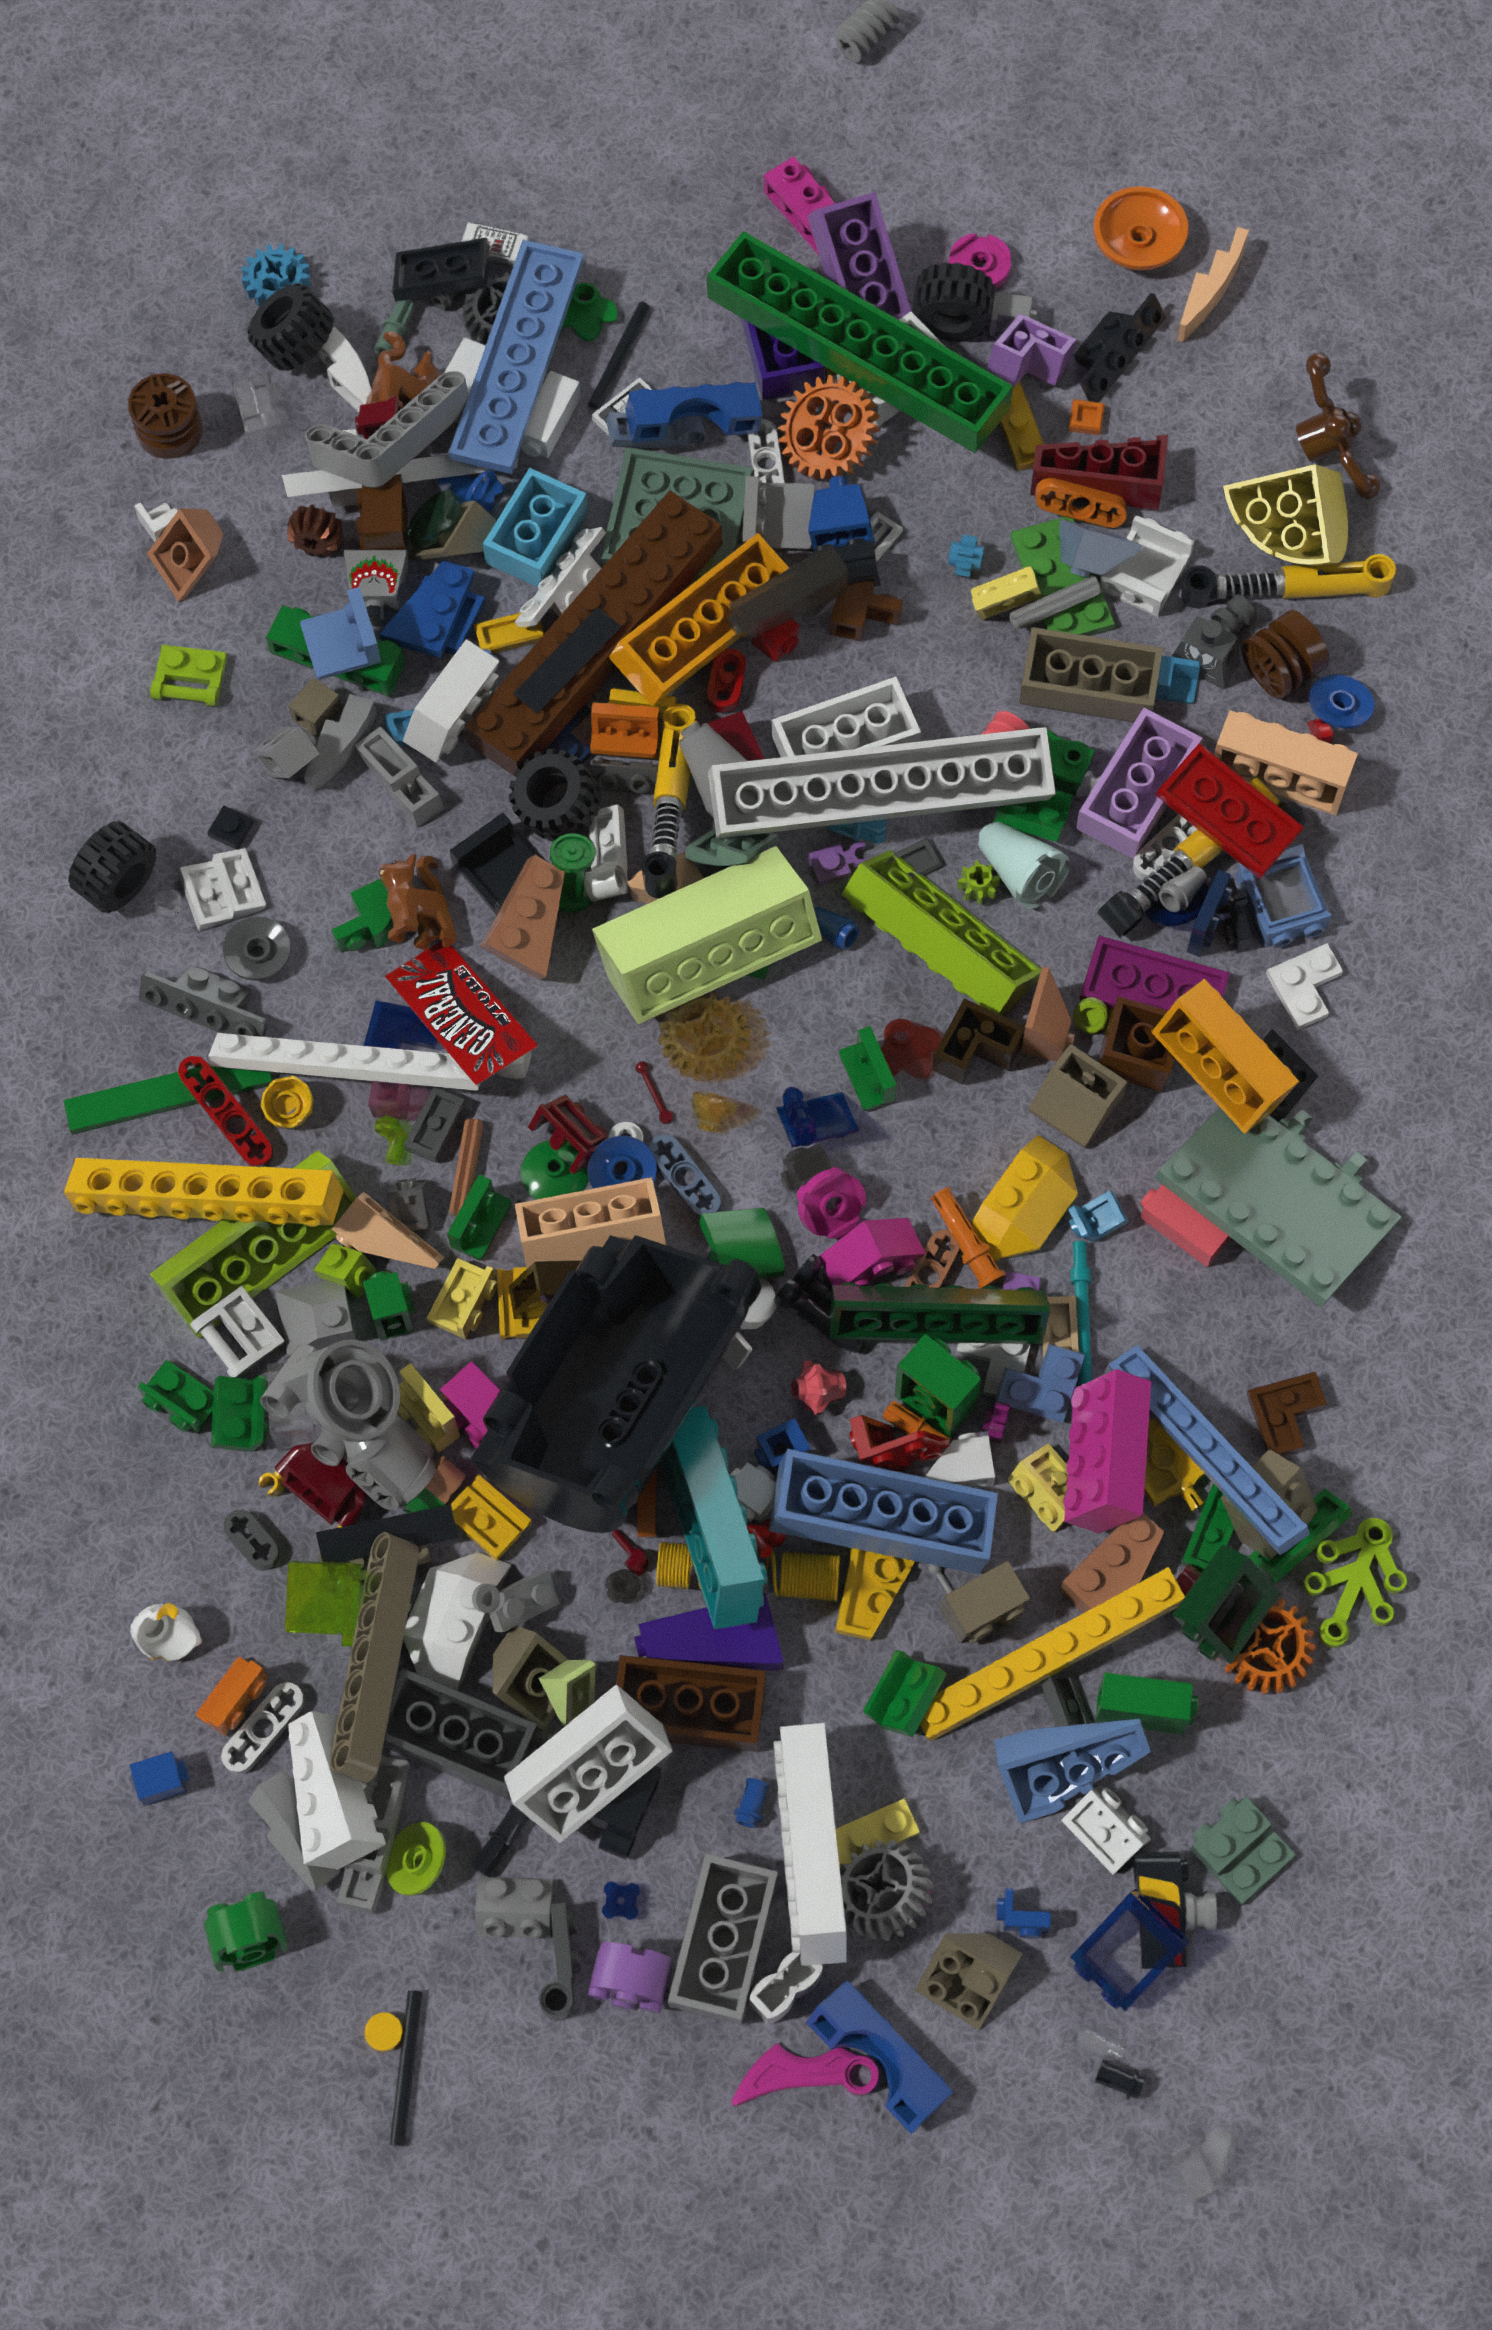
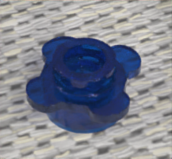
M613 1881L608 1882L603 1889L606 1894V1904L602 1907L603 1915L608 1919H612L615 1916L625 1917L627 1920L635 1919L639 1913L636 1907V1899L640 1895L639 1886L635 1883H629L625 1886L617 1885ZM620 1897L625 1900L623 1904L617 1902Z

